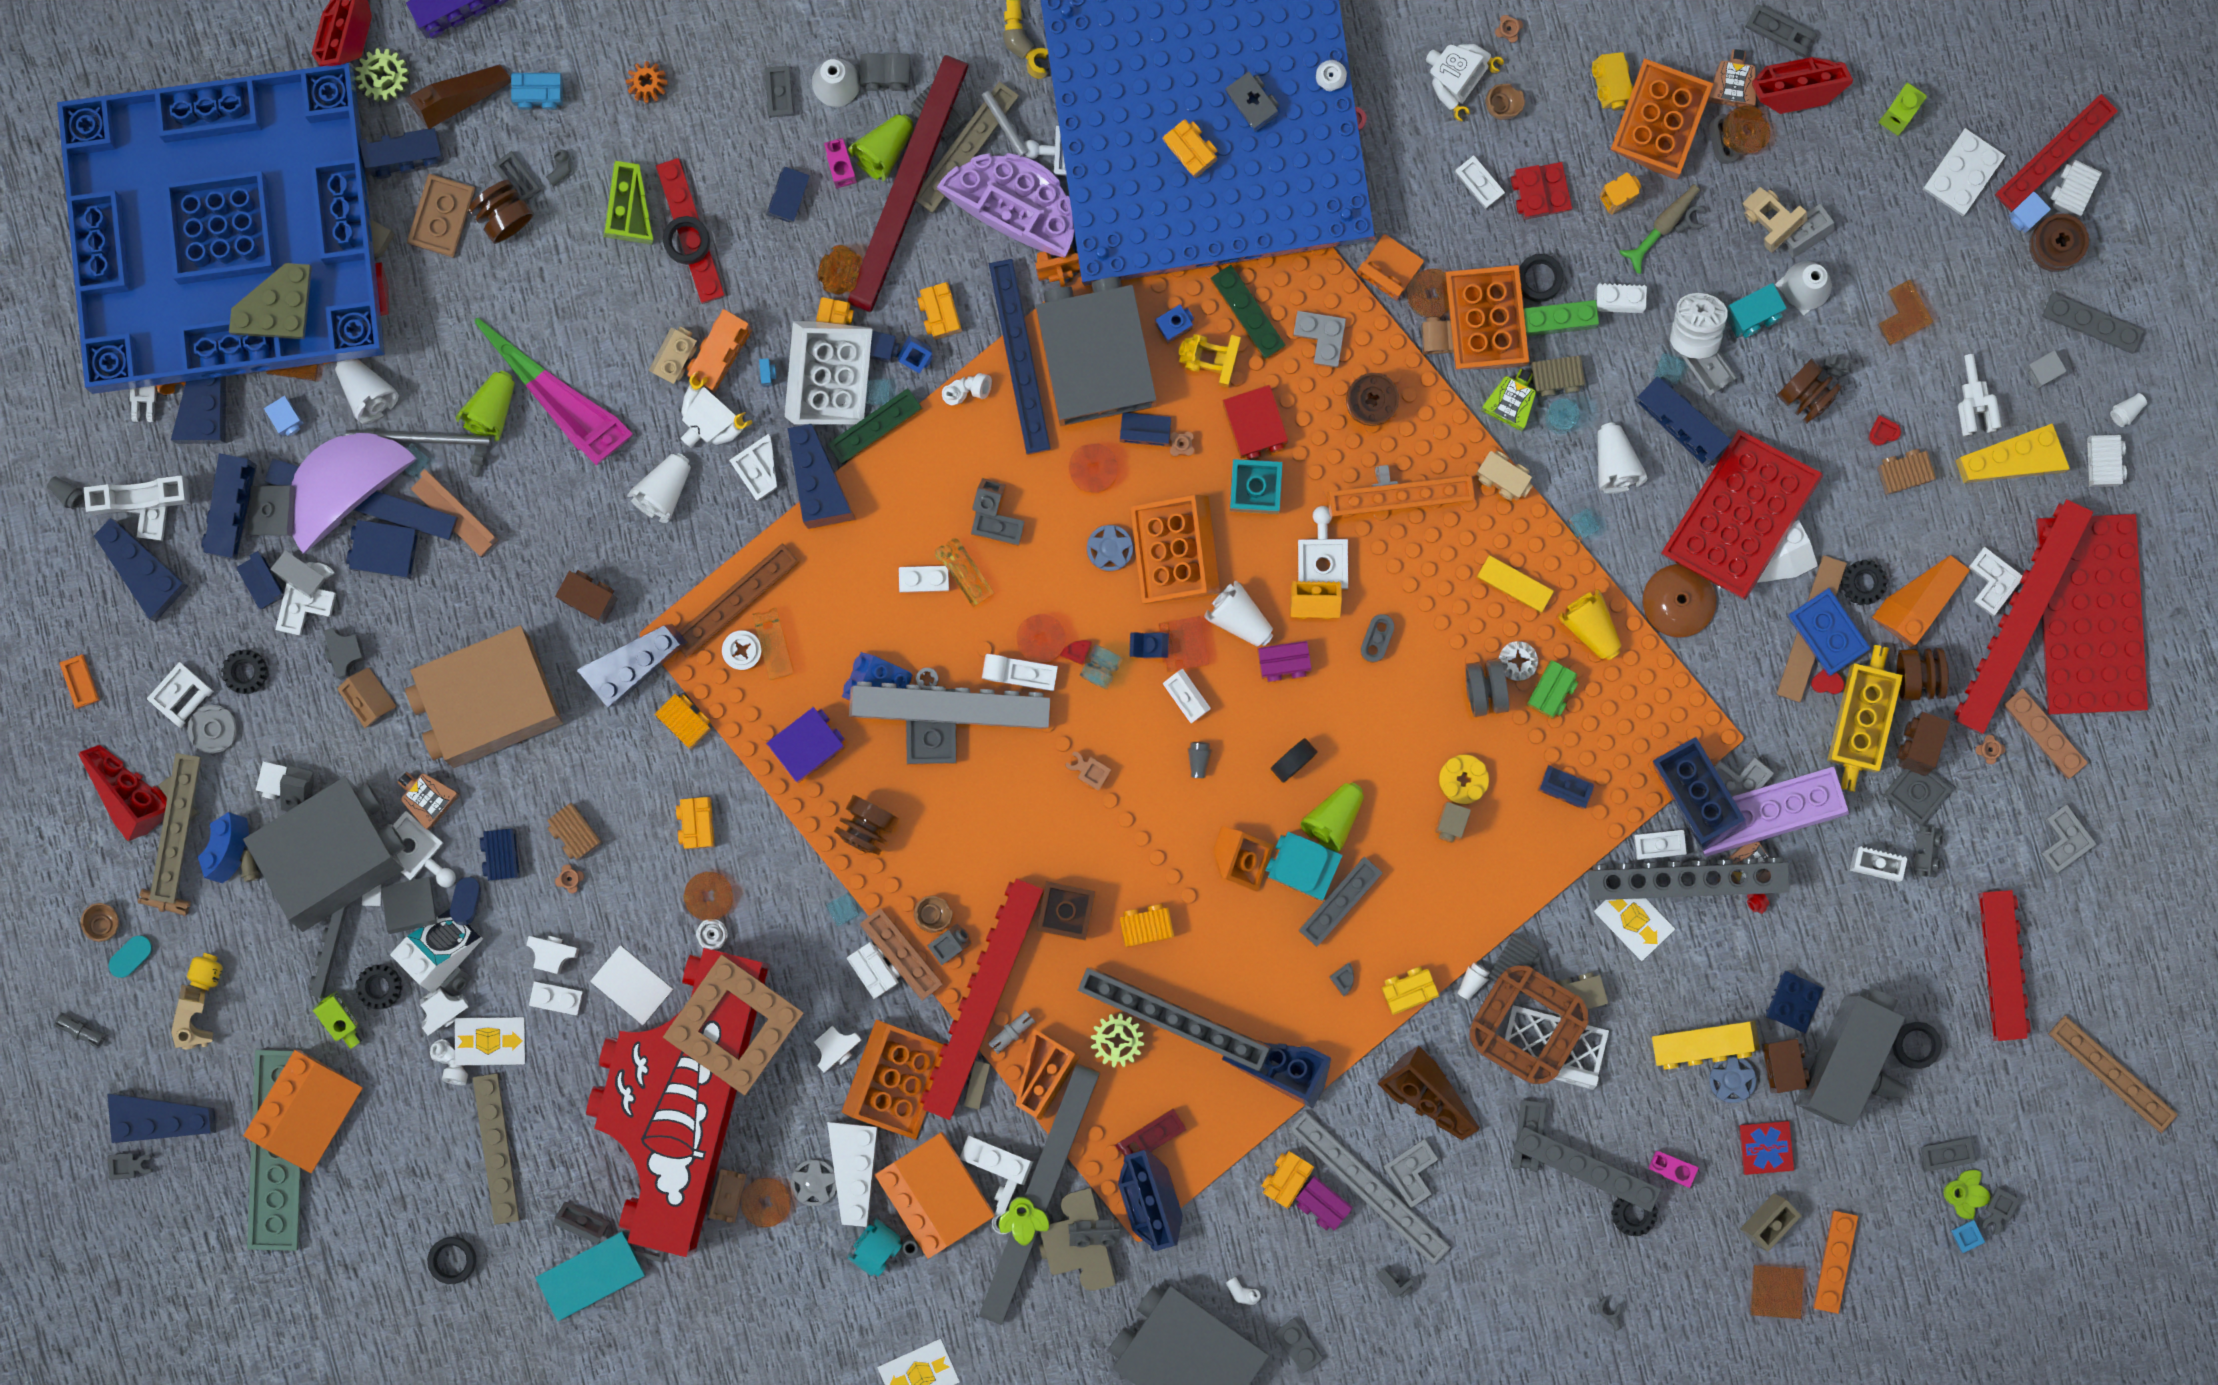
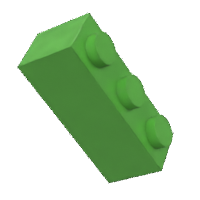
M1596 300L1523 309L1526 337L1596 329L1599 325Z

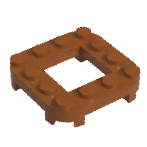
M1521 965L1513 966L1500 974L1472 1020L1469 1028V1040L1479 1054L1520 1079L1531 1084H1544L1553 1080L1560 1073L1559 1071L1588 1025V1010L1584 1001L1578 995L1573 994L1533 970V968ZM1520 991L1562 1016L1537 1059L1495 1034Z

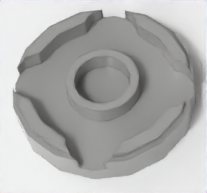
M207 705L199 708L191 716L187 732L191 743L197 749L204 753L218 754L226 751L233 745L237 738L238 726L235 717L229 710L222 706Z

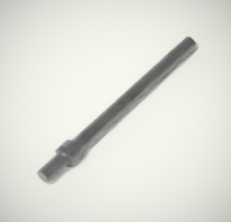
M366 428L365 431H346V435L370 433L395 442L491 446L492 442L491 436L387 432L377 431L374 428Z

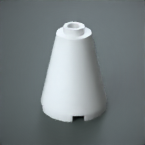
M830 59L820 64L815 70L812 78V88L816 97L827 106L842 107L851 103L860 91V75L850 62L843 59Z
M1803 261L1790 267L1784 276L1782 287L1784 296L1791 305L1803 310H1811L1826 302L1831 293L1832 283L1825 268L1815 262Z
M359 359L337 362L336 374L358 422L360 421L362 424L372 423L384 416L382 411L387 407L391 410L395 406L399 397L396 390Z
M1615 423L1602 425L1601 429L1597 432L1599 490H1603L1606 494H1614L1628 491L1629 485L1636 483V487L1644 484L1648 479L1647 474L1622 427Z
M679 453L677 455L670 454L635 485L627 496H633L631 502L643 513L651 518L657 515L661 517L659 522L667 523L672 517L690 472L689 460Z
M1236 580L1234 581V587L1229 584L1213 601L1212 604L1215 607L1213 611L1207 610L1204 615L1209 622L1256 647L1261 644L1265 646L1273 637L1271 633L1273 630L1272 626L1243 586Z

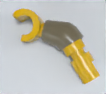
M1006 0L1007 11L1004 12V21L1007 24L1003 32L1004 43L1007 49L1022 60L1027 59L1026 68L1032 77L1036 79L1045 78L1047 75L1045 68L1036 66L1034 60L1037 58L1045 60L1049 56L1048 50L1045 48L1033 49L1034 44L1028 39L1022 24L1019 23L1022 21L1021 0Z

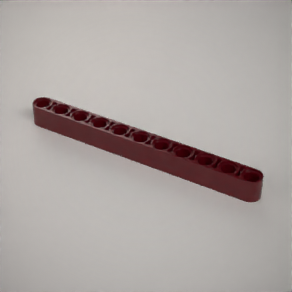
M945 55L940 63L851 289L848 303L852 306L871 313L876 304L966 76L969 63L949 55Z

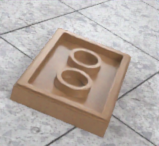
M428 174L406 243L454 258L468 217V208L473 201L476 188Z

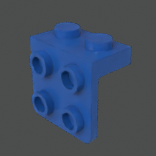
M860 652L853 663L851 676L844 685L842 698L850 701V687L857 686V682H872V687H882V683L897 684L896 688L906 689V685L910 684L912 674L874 655Z

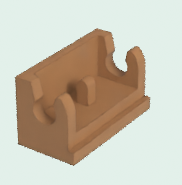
M724 1168L720 1170L709 1218L735 1223L747 1174Z

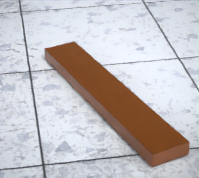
M783 543L679 631L688 642L680 649L686 658L691 656L799 563Z

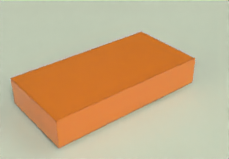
M83 654L59 662L75 709L100 701Z

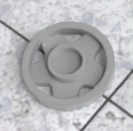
M818 1159L802 1162L794 1170L791 1177V1189L794 1196L801 1203L808 1206H819L828 1202L837 1189L833 1168L828 1163ZM809 1164L807 1172L799 1171L802 1167ZM821 1165L826 1167L830 1173H823ZM795 1182L801 1185L799 1193L795 1188ZM833 1184L832 1191L828 1195L826 1188ZM814 1196L818 1200V1202H810L807 1200Z

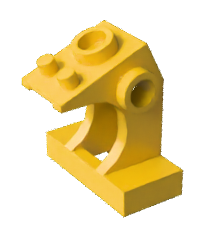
M1194 334L1192 338H1185V341L1182 342L1179 348V355H1181L1179 362L1186 364L1185 368L1188 370L1199 372L1200 369L1220 373L1219 386L1228 388L1241 337L1231 335L1228 347L1207 343L1208 338ZM1203 349L1217 353L1214 364L1200 361Z

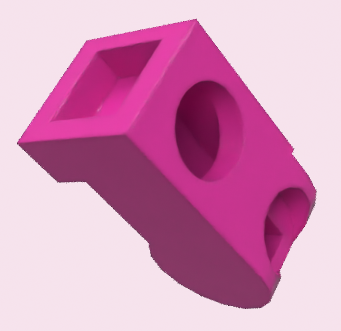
M843 138L825 142L826 156L836 189L857 183Z
M1657 1150L1648 1169L1687 1188L1691 1187L1699 1169L1694 1165Z

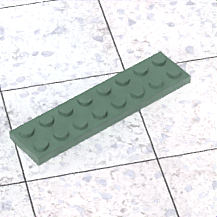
M255 1050L252 1120L294 1051ZM252 1141L247 1249L298 1251L302 1168L269 1152Z

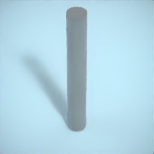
M990 90L986 91L981 95L1018 155L1020 157L1028 153L1026 147Z

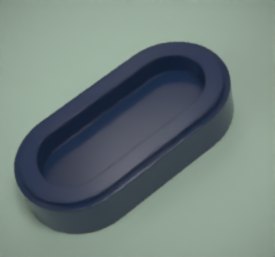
M472 877L462 878L455 886L450 916L458 925H468L476 916L481 887L477 880Z

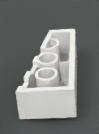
M827 1122L842 1225L867 1227L869 1223L878 1127Z

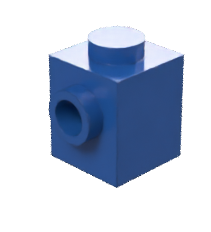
M1180 304L1155 319V324L1168 344L1193 329L1192 321H1194V317L1188 308L1183 309Z
M909 335L897 357L900 363L920 374L923 368L929 366L933 355H931V346Z

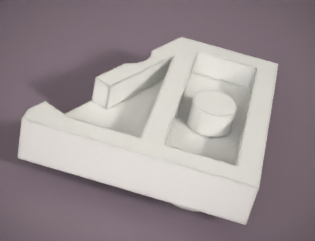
M769 434L729 460L757 502L778 488L772 441Z

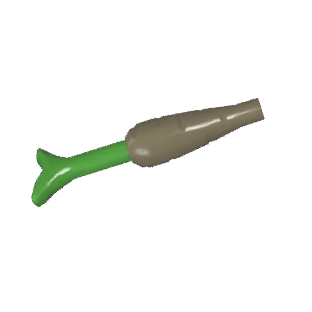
M1693 184L1657 217L1654 222V229L1638 248L1619 251L1623 257L1631 260L1638 274H1641L1644 254L1661 235H1667L1673 230L1693 198L1700 191L1696 185Z

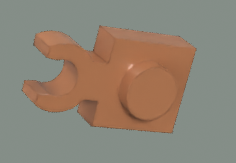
M1073 751L1072 755L1078 758V764L1072 766L1066 763L1065 766L1071 771L1079 770L1081 773L1078 779L1099 791L1110 774L1111 769L1092 757L1086 763L1083 761L1081 754Z

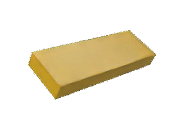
M1490 555L1477 576L1482 581L1540 613L1543 612L1554 592Z

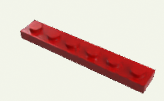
M2100 94L2013 176L1995 196L2012 212L2118 110Z
M679 158L655 165L673 220L682 216H690L699 220ZM689 226L677 229L685 255L697 251L701 243L699 232ZM709 250L702 260L695 264H688L701 304L725 297Z

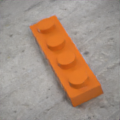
M1832 1210L1813 1304L1814 1309L1839 1314L1858 1220L1856 1215Z

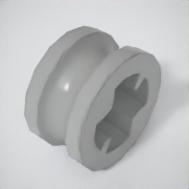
M923 668L917 673L916 682L918 685H921L923 690L931 689V686H937L938 675L931 668ZM926 672H930L931 677L934 678V682H929V686H925L924 681L920 680L921 675L925 676Z

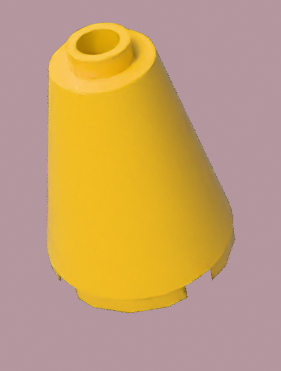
M1595 590V595H1592L1591 592L1586 593L1567 606L1569 611L1565 615L1562 611L1558 615L1560 621L1600 659L1607 658V660H1610L1620 653L1618 649L1621 647V643L1600 590Z

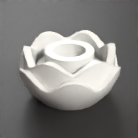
M1327 60L1317 68L1316 81L1323 89L1334 91L1345 84L1346 69L1336 60Z
M716 919L703 921L696 931V937L703 948L716 950L721 948L727 940L728 934L725 925Z

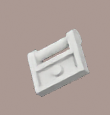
M179 662L150 694L147 700L174 724L182 728L186 723L187 717L206 696L209 697L214 691L185 665ZM195 685L199 689L178 714L174 713L172 709Z

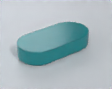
M145 936L132 937L111 957L108 965L111 974L118 978L130 976L151 955L153 950L151 941Z

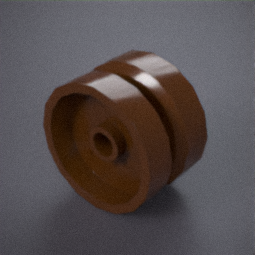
M2055 214L2046 218L2032 232L2029 240V252L2033 261L2040 268L2050 272H2063L2073 267L2086 254L2089 246V234L2085 225L2077 217L2069 214Z

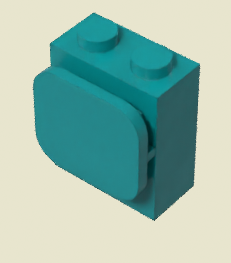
M1287 832L1286 836L1281 835L1275 847L1279 850L1276 859L1271 857L1265 870L1269 872L1268 878L1323 901L1343 855L1291 832Z

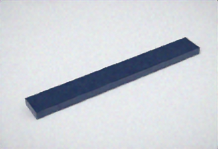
M1013 259L988 263L1026 454L1050 451L1051 448Z
M272 458L265 482L276 486H291L294 475L299 467ZM377 491L354 509V511L416 529L417 531L448 541L451 540L458 519L456 516Z

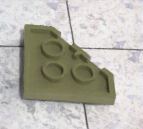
M292 263L282 265L231 308L229 333L231 335L305 339L311 265Z

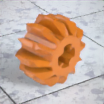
M645 61L644 68L642 69L638 63L635 64L637 72L629 70L628 74L632 78L626 79V84L631 86L628 89L629 94H635L634 98L636 101L641 100L643 97L646 104L649 103V97L651 96L654 101H658L656 93L664 95L665 90L661 86L668 85V81L662 79L666 73L664 70L658 71L659 65L656 63L651 69L648 61ZM650 78L652 84L644 86L642 80L647 81Z

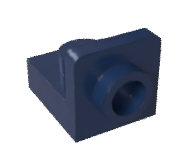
M1131 632L1130 657L1143 659L1168 658L1169 633Z

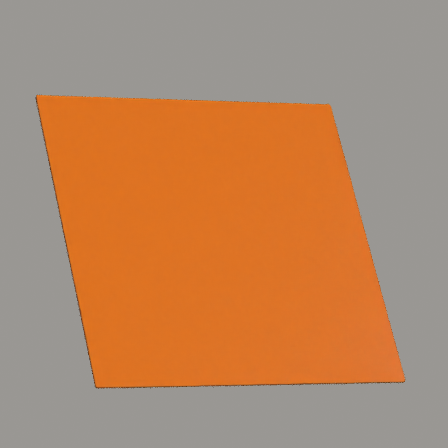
M1333 247L1121 280L1122 287L1133 285L1156 396V407L1129 413L1170 417V435L1173 432L1178 434L1191 432L1193 434L1192 447L1194 448V453L1191 456L1186 454L1176 457L1172 456L1170 453L1172 441L1170 439L1169 447L1120 442L1122 414L1060 426L1035 308L1024 319L1051 448L1050 451L1026 454L1002 335L920 402L922 410L858 453L835 472L856 520L808 529L803 523L799 501L645 627L639 634V637H642L668 624H673L678 631L682 630L782 543L799 561L797 565L691 656L686 658L679 650L663 666L697 708L711 721L710 723L867 915L870 916L879 908L887 915L943 984L932 994L954 1020L958 1021L961 1015L958 1007L962 997L967 998L971 989L967 987L972 973L977 975L980 965L976 964L981 951L986 952L989 946L986 938L990 928L996 929L999 920L995 916L1000 904L1005 906L1008 896L1004 894L1009 882L1014 883L1017 878L1044 889V891L1046 881L1095 891L1086 941L1037 931L1044 896L1043 892L979 1051L1016 1096H1018L1022 1075L1024 1074L1026 1058L1033 1037V1028L1080 1056L1076 1064L1100 1072L1067 1158L1137 1242H1141L1142 1239L1132 1230L1118 1186L1121 1169L1124 1164V1155L1121 1150L1118 1151L1115 1144L1171 1109H1174L1187 1130L1156 1148L1151 1153L1168 1168L1180 1208H1182L1305 1106V1104L1290 1098L1222 1060L1223 1055L1077 991L1088 967L1097 969L1257 1041L1271 1044L1281 1043L1295 1047H1310L1331 1057L1325 1089L1431 1001L1429 1000L1392 1015L1381 987L1386 986L1385 980L1397 975L1401 980L1409 976L1407 971L1421 966L1422 970H1429L1438 994L1465 973L1468 966L1471 967L1473 962L1477 963L1672 801L1671 796L1654 769L1653 760L1697 737L1714 766L1718 760H1721L1743 741L1742 734L1534 486H1532L1525 498L1520 496L1518 500L1513 498L1510 501L1499 494L1500 489L1493 485L1491 488L1487 487L1478 480L1479 476L1476 473L1490 451L1494 453L1499 451L1507 457L1508 455ZM1229 265H1232L1286 345L1266 360L1211 281L1212 276ZM1081 272L1064 286L1072 287L1074 297L1093 293L1092 285L1084 286L1082 283ZM1181 304L1182 308H1188L1194 317V321H1192L1193 329L1167 344L1155 324V319ZM1297 311L1346 319L1338 368L1315 365L1314 358L1317 340L1293 336ZM1194 334L1208 338L1207 343L1228 347L1231 335L1241 337L1228 388L1219 386L1220 373L1200 369L1199 372L1188 370L1185 368L1186 364L1179 362L1181 356L1179 355V348L1182 342L1185 341V338H1192ZM1203 349L1200 361L1214 364L1217 353ZM978 373L991 376V390L985 399L974 397L971 391H969L964 401L958 405H949L943 400V388L955 380H960L963 377L968 379V376L975 377ZM1368 373H1381L1387 376L1396 385L1399 393V403L1394 415L1385 423L1377 426H1367L1355 421L1349 414L1346 405L1347 392L1352 383L1361 375ZM1270 385L1288 443L1284 445L1283 450L1270 453V449L1260 452L1261 456L1253 460L1282 462L1279 515L1230 512L1233 459L1247 460V458H1240L1223 406V400ZM1368 394V399L1365 402L1367 405L1377 406L1376 401L1378 397ZM1180 442L1179 445L1184 446V443ZM1509 458V459H1508V462L1511 463L1512 465L1516 466V465L1513 463V461ZM1388 465L1390 482L1397 481L1398 484L1472 476L1475 499L1472 501L1333 516L1327 524L1328 539H1348V589H1341L1340 618L1323 619L1308 617L1300 619L1298 617H1291V584L1293 581L1298 582V540H1318V524L1313 520V512L1319 506L1329 508L1327 492L1372 487V484H1378L1375 467ZM982 478L1006 485L999 503L997 515L1025 521L1019 546L971 535L976 511L972 508L977 488ZM1191 495L1208 496L1220 593L1229 584L1234 587L1235 580L1239 582L1272 626V639L1265 646L1261 644L1256 647L1209 622L1204 615L1207 610L1213 611L1215 607L1212 603L1219 594L1142 604L1130 511L1131 506ZM1101 526H1118L1124 529L1132 540V556L1129 562L1119 570H1101L1094 566L1088 557V539ZM1104 530L1099 532L1095 537H1103ZM1116 531L1117 537H1125L1122 533ZM1091 548L1092 556L1095 559L1097 551ZM1129 548L1125 549L1122 552L1125 559L1128 555ZM1489 555L1554 591L1542 613L1477 578ZM1319 558L1316 561V567L1320 571H1327L1330 568V562L1326 558ZM1109 561L1104 566L1114 567L1116 565ZM948 566L949 591L899 592V567ZM1597 589L1603 595L1621 643V647L1618 649L1620 653L1610 660H1607V658L1600 659L1558 618L1561 611L1564 615L1569 611L1567 608L1569 604L1586 593L1591 592L1592 595H1595V590ZM1384 614L1393 620L1394 631L1383 658L1378 662L1371 663L1362 657L1361 645L1371 620L1377 615ZM1379 623L1377 625L1378 631L1384 632L1386 625ZM736 631H748L754 634L761 644L760 659L754 667L746 670L732 668L725 662L722 655V646L725 639ZM1130 633H1169L1168 658L1143 659L1130 657ZM1081 640L1092 642L1083 665L1060 656L1063 649L1073 642ZM1307 641L1311 672H1306L1307 677L1292 679L1291 674L1282 676V680L1276 682H1268L1267 678L1262 679L1258 648ZM1515 641L1528 643L1536 651L1538 657L1537 669L1531 677L1521 681L1511 680L1505 676L1509 698V712L1496 714L1491 707L1489 699L1488 714L1486 716L1474 717L1467 696L1465 665L1479 662L1483 668L1484 676H1486L1485 665L1487 661L1499 659L1500 652L1507 644ZM735 642L738 651L733 657L742 655L748 659L746 650L751 644L742 646ZM1370 646L1368 652L1371 655H1375L1377 648ZM1517 650L1516 658L1508 661V663H1515L1520 671L1521 664L1529 661V659L1521 658ZM860 652H863L911 672L912 679L909 685H918L916 682L917 673L923 668H931L938 675L937 686L946 687V689L969 688L970 693L979 694L980 689L995 690V695H1004V691H1018L1019 696L1029 697V692L1044 693L1043 698H1050L1049 728L1037 729L956 724V764H907L906 720L849 717L850 701L842 698L843 688L851 676L855 659L859 656ZM985 655H999L1010 659L1058 666L1054 691L982 679ZM1551 660L1577 673L1578 675L1575 680L1579 682L1572 695L1567 693L1563 702L1567 704L1560 716L1555 715L1553 719L1526 705ZM1181 669L1185 671L1211 708L1193 723L1189 722L1163 685L1166 680ZM926 672L925 676L921 675L920 680L924 681L925 686H929V682H934L930 672ZM812 707L817 711L822 709L830 719L827 725L832 731L837 728L845 740L842 744L845 748L818 770L811 773L800 783H797L766 743ZM1306 738L1318 753L1283 783L1274 774L1271 767L1298 742ZM1190 742L1210 743L1212 752L1206 770V778L1191 777L1188 755ZM1073 751L1081 754L1083 761L1086 763L1092 757L1111 769L1110 774L1099 791L1078 779L1081 773L1079 770L1071 771L1065 766L1066 763L1072 766L1078 764V758L1072 755ZM1458 755H1470L1477 758L1485 765L1489 776L1486 792L1480 799L1470 804L1463 805L1450 801L1439 786V774L1442 767L1449 759ZM1548 765L1594 784L1585 809L1578 808L1538 791ZM1462 773V776H1457V781H1460L1461 786L1465 787L1466 783L1471 782V778L1467 777V773ZM1344 783H1355L1363 790L1364 800L1344 847L1339 852H1336L1343 856L1323 901L1269 879V872L1267 871L1264 873L1258 892L1222 878L1214 852L1222 826L1244 832L1273 844L1274 847L1270 859L1271 857L1276 859L1279 852L1275 848L1280 836H1286L1287 832L1317 844L1320 840L1317 837L1313 836L1311 839L1303 831L1300 823L1307 814ZM853 795L899 818L892 833L880 830L879 835L887 841L885 845L876 840L874 841L873 845L882 850L880 855L865 853L844 842L834 832L836 826L845 831L849 827L840 822V818L849 820L854 818V815L846 810ZM1446 802L1471 810L1462 838L1459 840L1455 839L1453 843L1439 839L1440 834L1435 833L1443 805ZM1366 857L1382 872V875L1316 947L1298 930L1361 859ZM934 895L947 901L950 909L953 910L951 923L941 932L929 933L920 929L916 924L913 916L915 905L923 897ZM1162 904L1163 908L1169 909L1174 937L1129 947L1125 946L1120 917H1124L1125 911L1138 909L1139 913L1149 912V906ZM958 924L967 932L972 944L941 966L927 945ZM1349 962L1353 968L1354 981L1351 990L1343 997L1329 976ZM1026 1010L1030 1016L1023 1023L1030 1017L1034 1019L1035 1023L1021 1033L1017 1041L1014 1039L997 1054L994 1048L1001 1042L993 1048L988 1042L1003 1031L1007 1023L1010 1025ZM1110 1014L1113 1015L1114 1019H1118L1119 1014H1122L1124 1021L1131 1017L1130 1024L1132 1026L1137 1023L1139 1024L1136 1032H1143V1036L1138 1037V1041L1143 1042L1144 1045L1137 1047L1141 1054L1137 1055L1134 1053L1132 1055L1134 1062L1132 1063L1127 1059L1125 1060L1124 1067L1121 1065V1062H1117L1116 1066L1112 1067V1061L1110 1060L1103 1064L1104 1057L1096 1058L1095 1056L1099 1052L1098 1048H1091L1093 1044H1096V1040L1091 1039V1035H1097L1098 1033L1094 1026H1102L1100 1019L1108 1022ZM1115 1024L1106 1027L1102 1034L1109 1035L1113 1032ZM1124 1025V1034L1128 1038H1134L1132 1031ZM1116 1033L1115 1037L1105 1038V1040L1114 1043L1115 1048H1119L1120 1044L1129 1043V1041L1122 1039L1119 1033ZM1101 1043L1104 1052L1111 1056L1112 1049L1109 1045ZM1124 1047L1120 1051V1057L1127 1055L1133 1047ZM1076 1064L1041 1120L1035 1118L1048 1135ZM1136 1142L1129 1145L1133 1153L1140 1150Z

